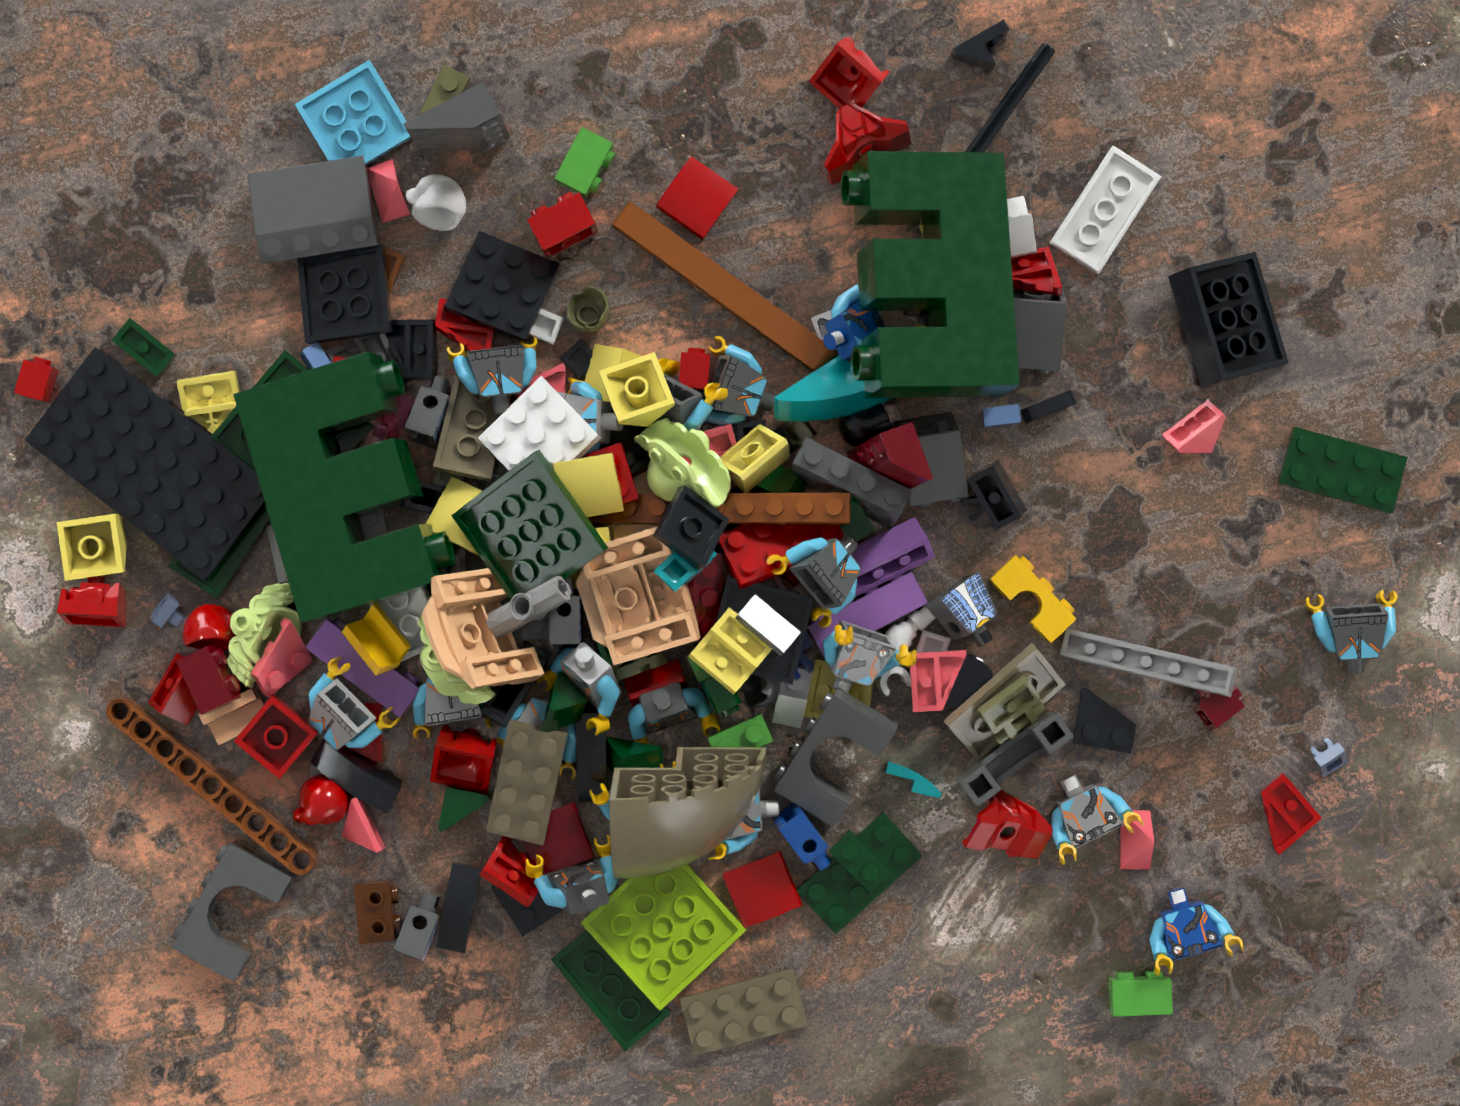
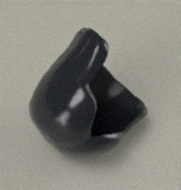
M881 403L851 415L842 416L839 420L840 435L852 447H857L876 435L892 429L887 411Z

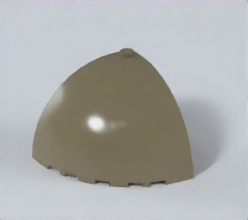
M677 747L675 768H614L609 800L611 857L614 878L644 877L680 868L703 857L720 845L745 818L758 794L766 763L767 747Z

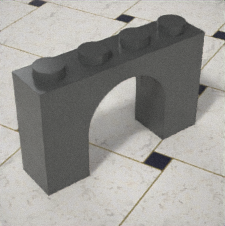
M807 437L790 468L791 471L800 475L803 485L812 490L816 483H822L850 493L851 496L858 499L868 508L866 512L868 518L889 529L893 527L900 517L912 493V490Z
M839 687L833 695L830 693L826 694L819 706L823 710L818 719L815 717L811 718L804 729V732L808 735L803 743L797 740L789 753L793 757L788 766L782 764L774 777L778 781L774 791L832 827H835L848 807L852 794L826 779L818 771L814 762V748L827 738L840 736L857 742L880 757L894 736L898 726L897 723Z
M1046 711L1038 717L1039 720L1035 723L1029 724L1020 730L1015 739L1012 741L1008 739L979 762H976L954 778L972 804L978 807L1001 790L1000 784L1021 767L1044 753L1051 754L1074 737L1057 712Z
M237 842L229 843L228 847L223 845L215 860L219 863L214 872L209 871L201 884L204 890L200 898L194 897L187 909V913L190 916L186 923L183 924L181 922L175 930L172 938L176 941L172 948L235 982L240 978L253 952L226 938L217 929L213 919V907L218 895L227 887L243 886L275 903H279L283 900L296 875Z

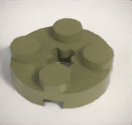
M660 651L617 665L610 664L617 681L668 662L665 653Z

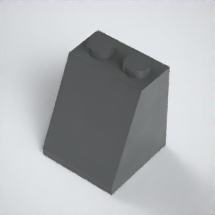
M1063 287L1062 295L1059 296L1013 289L1019 372L1023 369H1034L1035 372L1042 374L1060 371L1067 301Z
M952 412L894 421L895 428L913 422L934 478L911 489L912 493L908 499L910 506L922 508L932 505L933 502L945 501L951 503L961 500L962 497H968L960 430Z

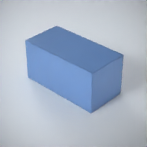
M318 342L306 347L300 353V357L309 370L331 363Z
M1019 404L981 409L983 428L1021 423Z

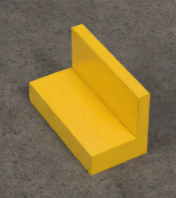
M378 603L372 604L364 619L347 624L342 631V634L375 676L396 669L411 647Z

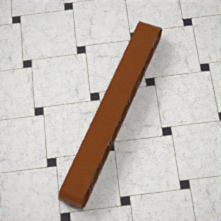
M629 201L612 223V226L625 237L811 372L816 371L838 355L835 349H827L823 340L634 203Z
M116 698L108 703L106 716L111 723L290 871L302 875L316 867L318 856L311 846L130 698ZM120 703L125 704L128 708V715L124 719L119 718L116 713V708ZM143 721L147 722L151 728V733L146 738L142 737L138 730L139 725ZM165 740L173 744V752L170 756L164 755L161 751V745ZM187 759L193 760L196 764V771L192 775L187 774L183 768L184 762ZM210 777L216 779L219 784V789L215 794L210 793L206 788V782ZM232 796H236L241 801V809L238 812H234L229 808L228 802ZM254 815H259L264 820V827L261 831L255 830L251 825V819ZM276 834L285 836L287 845L284 849H278L274 845L273 840ZM299 852L305 853L309 857L310 862L307 868H301L296 863V856Z

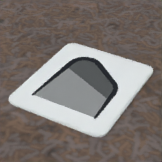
M831 310L811 318L816 333L821 340L828 333L825 323L832 319Z

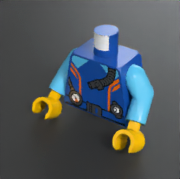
M857 284L837 297L831 310L832 319L825 323L828 333L824 335L823 342L827 349H836L841 359L850 360L855 345H862V339L878 327H886L878 311H860L859 286Z
M1178 888L1167 892L1172 908L1159 912V918L1154 921L1149 939L1153 958L1156 960L1154 967L1156 975H1160L1159 966H1167L1169 974H1171L1173 961L1224 947L1222 942H1225L1228 956H1233L1229 947L1234 944L1238 945L1243 952L1244 947L1240 937L1235 936L1227 920L1211 905H1204L1199 900L1189 903L1185 888Z

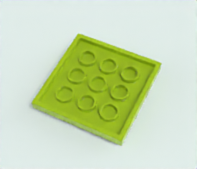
M688 864L655 875L628 878L608 896V904L599 906L580 922L658 1011H661L746 931L742 924Z

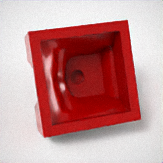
M848 36L835 45L808 82L838 108L849 103L863 107L890 71L884 70L880 72L878 67L872 62V59L864 51L855 48L854 40Z
M105 575L89 577L87 582H81L80 588L73 587L69 591L61 588L57 614L67 625L126 628V591L120 583H115L112 587L110 584H105Z
M444 724L435 744L430 782L487 794L497 739L493 738L489 744L486 740H482V736L474 729L468 728L463 732L455 730L452 732L451 728Z

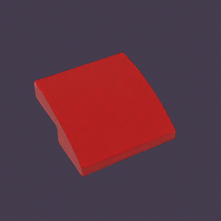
M691 156L655 207L703 240L719 220L720 215L739 189Z
M781 850L722 874L744 928L802 906Z

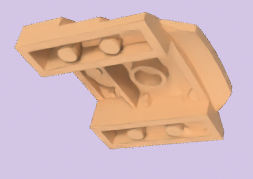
M657 527L606 542L605 544L608 546V549L583 566L575 582L588 619L592 638L608 648L613 665L697 641L701 638L687 584L674 593L654 573V570L674 552L653 537Z
M488 568L437 575L431 578L432 596L425 606L422 616L430 644L442 669L463 678L472 689L509 683L511 685L535 681L544 675L534 647L518 650L512 632L502 638H497L489 630L486 623L488 614L502 606L500 602L508 596Z

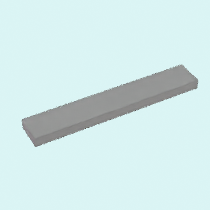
M1069 628L1064 632L1059 656L1227 697L1232 696L1238 671L1236 667Z

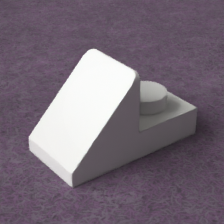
M1024 196L1007 199L1011 258L1035 254L1037 250L1032 214H1028Z
M797 668L793 685L780 682V692L775 705L773 723L801 728L813 671Z

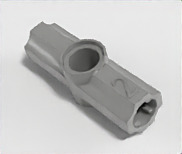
M555 576L527 593L515 594L509 603L488 614L486 623L489 630L495 637L502 638L531 621L542 620L547 612L570 600V595L572 594L570 586L561 576Z

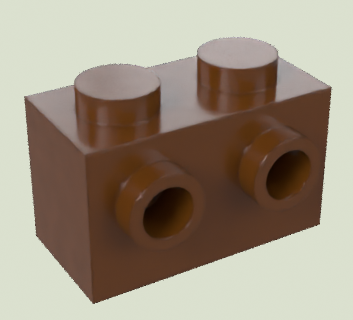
M393 879L356 883L354 885L359 944L395 941L402 928L401 915H396L395 904L400 901L398 886H393Z

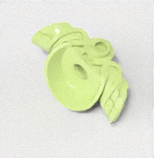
M664 418L652 423L641 434L634 437L636 443L641 445L646 451H649L651 460L648 465L647 480L649 487L655 495L666 501H671L677 489L681 486H686L715 509L725 502L731 488V478L728 469L724 467L718 454L713 450H709V438L703 431L695 429L688 431L681 423H674L668 418ZM681 456L687 457L691 461V465Z
M276 583L265 586L261 595H256L251 599L249 608L239 609L231 616L230 627L236 636L229 642L228 648L231 654L227 658L228 666L236 679L246 687H254L255 680L251 672L257 661L262 658L269 641L275 642L283 627L279 624L282 619L286 617L291 620L299 636L301 635L302 623H300L298 613L287 607L294 600L289 583Z
M421 614L417 623L421 629L420 638L424 644L420 654V663L436 690L444 696H458L461 703L478 705L492 699L495 693L489 686L472 689L463 678L442 669L430 644Z

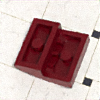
M575 802L551 811L544 845L522 841L531 865H536V855H540L543 858V875L571 867L595 857Z

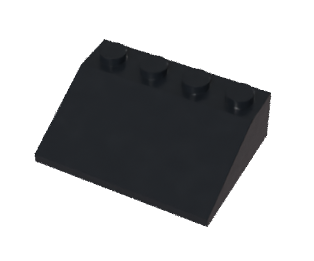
M1256 252L1189 267L1168 276L1201 388L1289 363Z

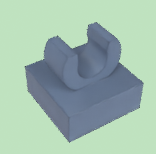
M167 592L150 614L151 621L161 628L166 621L179 628L185 618L183 614L176 610L179 606L178 600Z
M1328 738L1323 739L1327 750L1324 752H1318L1314 746L1311 747L1316 769L1323 778L1348 763L1344 748L1339 742L1333 745L1332 741Z

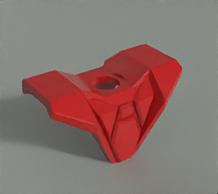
M854 103L840 107L836 111V141L824 163L829 183L833 186L840 182L843 172L851 170V167L867 151H900L911 145L907 122L880 117Z
M1001 789L989 798V805L978 813L976 824L967 839H963L962 843L965 848L979 852L987 848L1005 850L1008 857L1038 859L1052 837V826L1034 807ZM1006 827H1014L1013 832L1008 837L1000 833Z

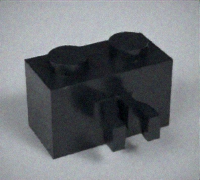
M999 459L974 472L967 479L976 496L962 500L960 502L961 505L965 507L968 504L975 505L979 502L982 504L977 508L976 513L969 516L971 522L978 519L986 511L995 529L998 530L1022 517L1027 511Z

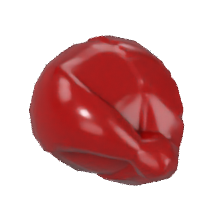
M205 604L195 608L187 617L183 626L182 640L184 645L195 649L217 645L223 651L229 650V642L236 636L230 627V619L233 614L217 604Z
M324 774L314 775L307 779L300 788V807L294 810L293 819L297 823H305L307 825L338 822L348 813L351 794Z

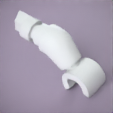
M926 605L919 611L915 609L909 613L906 622L902 620L897 625L894 623L886 631L885 635L890 638L896 650H899L902 644L907 645L909 648L913 644L911 640L917 636L915 632L917 630L922 631L935 619ZM902 665L896 666L879 678H876V687L883 695L888 697L891 692L887 687V679L891 674L897 673L901 678V682L911 683L910 675L902 668Z

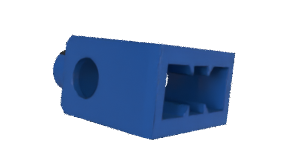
M793 802L779 812V817L772 818L779 831L804 864L811 861L816 870L821 871L832 862L825 852L828 848L827 843L800 806ZM811 839L809 843L803 844L806 840Z

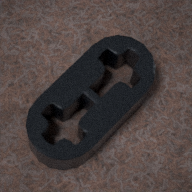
M1069 390L1020 411L1025 424L1071 407L1077 404L1072 390Z

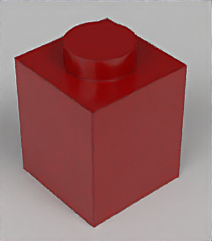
M688 348L687 352H681L679 382L704 392L706 385L709 383L711 358L710 354H705V349Z
M34 356L33 362L23 359L14 393L49 403L59 370L50 367L51 361Z

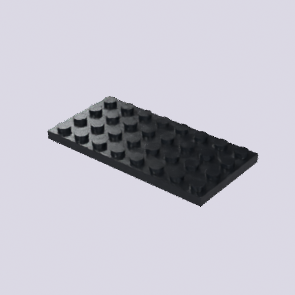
M96 347L93 348L25 439L37 451L204 581L210 579L266 505L254 468Z

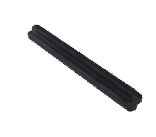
M1046 43L1040 45L965 152H985L1055 53V50Z

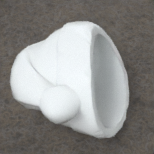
M442 174L427 175L419 181L416 188L406 192V200L413 205L412 215L415 220L430 229L440 231L452 230L461 222L465 215L466 200L464 193L458 183L450 177Z

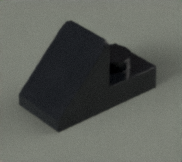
M1001 20L954 47L951 52L953 59L993 70L996 63L987 47L989 46L990 49H994L1006 41L1005 36H1007L1010 29L1005 20Z

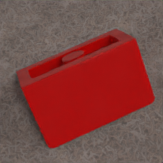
M176 653L149 699L148 704L160 714L188 725L198 707L176 661L186 656Z
M678 659L623 679L632 707L638 704L641 694L677 682L688 688Z

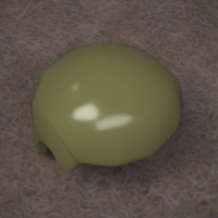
M586 286L583 291L572 294L566 308L567 319L576 330L587 333L595 332L604 327L610 317V302L601 289L594 286Z

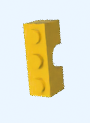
M1014 555L988 581L1007 601H1011L1022 591L1032 593L1037 598L1039 606L1036 615L1028 623L1047 643H1052L1076 620L1072 614L1075 609L1064 598L1059 601L1052 593L1055 588L1044 577L1039 580L1032 572L1035 569L1034 566L1024 556L1018 558Z

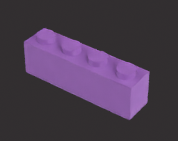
M915 517L857 545L858 547L852 556L860 565L861 571L857 577L855 597L935 558L930 542Z
M912 571L890 579V583L881 588L876 586L862 593L864 597L854 602L851 601L837 615L833 613L831 615V624L826 628L818 625V622L824 615H821L816 621L810 618L812 624L807 626L822 657L824 658L823 640L835 631L834 627L838 625L839 620L876 631L927 604L928 602Z
M338 618L334 622L331 619H326L305 648L326 664L331 659L342 656L338 661V668L341 669L346 663H350L351 667L347 673L341 675L384 707H394L391 712L398 717H403L414 702L420 688L418 684L421 680L411 672L406 671L403 674L397 668L375 676L342 634L346 624Z

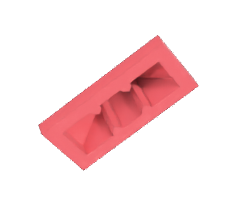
M393 159L366 167L369 183L382 223L409 216V208Z
M1206 400L1164 432L1162 436L1179 453H1212L1226 416L1213 403Z
M357 797L351 799L342 837L376 853L385 849L386 847L364 802Z
M1132 810L1140 815L1144 825L1141 826L1139 821H1132L1130 826L1134 833L1128 832L1125 824L1120 826V869L1150 870L1154 848L1151 814L1149 810Z

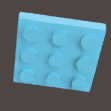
M370 60L295 104L328 161L364 155L367 166L412 139L403 125L407 122Z

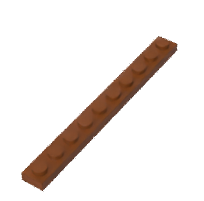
M655 493L639 494L640 500L623 505L624 511L592 516L588 519L592 525H659L671 501H666L655 495ZM728 493L725 502L716 509L730 519L727 525L850 524L851 494Z

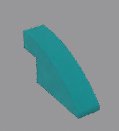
M839 355L775 396L774 418L778 421L832 419L868 409L890 398H865L864 381H855L853 379L851 363L841 359Z

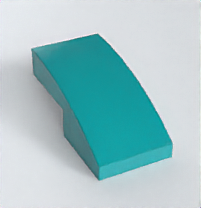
M713 551L706 566L717 557L715 551ZM673 552L654 570V573L675 593L703 569L698 570Z
M886 762L885 773L912 779L911 792L941 798L942 793L937 787L917 772L894 762Z

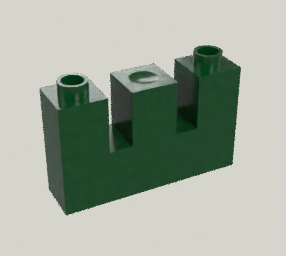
M867 151L851 167V170L843 172L841 178V200L844 206H854L855 225H922L923 239H872L857 252L860 311H928L929 327H878L862 339V345H855L853 347L851 355L852 376L855 381H864L865 398L1001 397L1018 387L1020 382L1004 153Z
M368 351L233 394L300 623L320 621L431 587L432 577L446 574L445 568L456 563L453 546L448 534L445 531L435 534L430 524H417L364 541L357 517L423 497L407 440L390 438L338 454L333 432L397 413L398 409L394 397L405 394L403 378L397 363L394 360L384 363L381 355Z

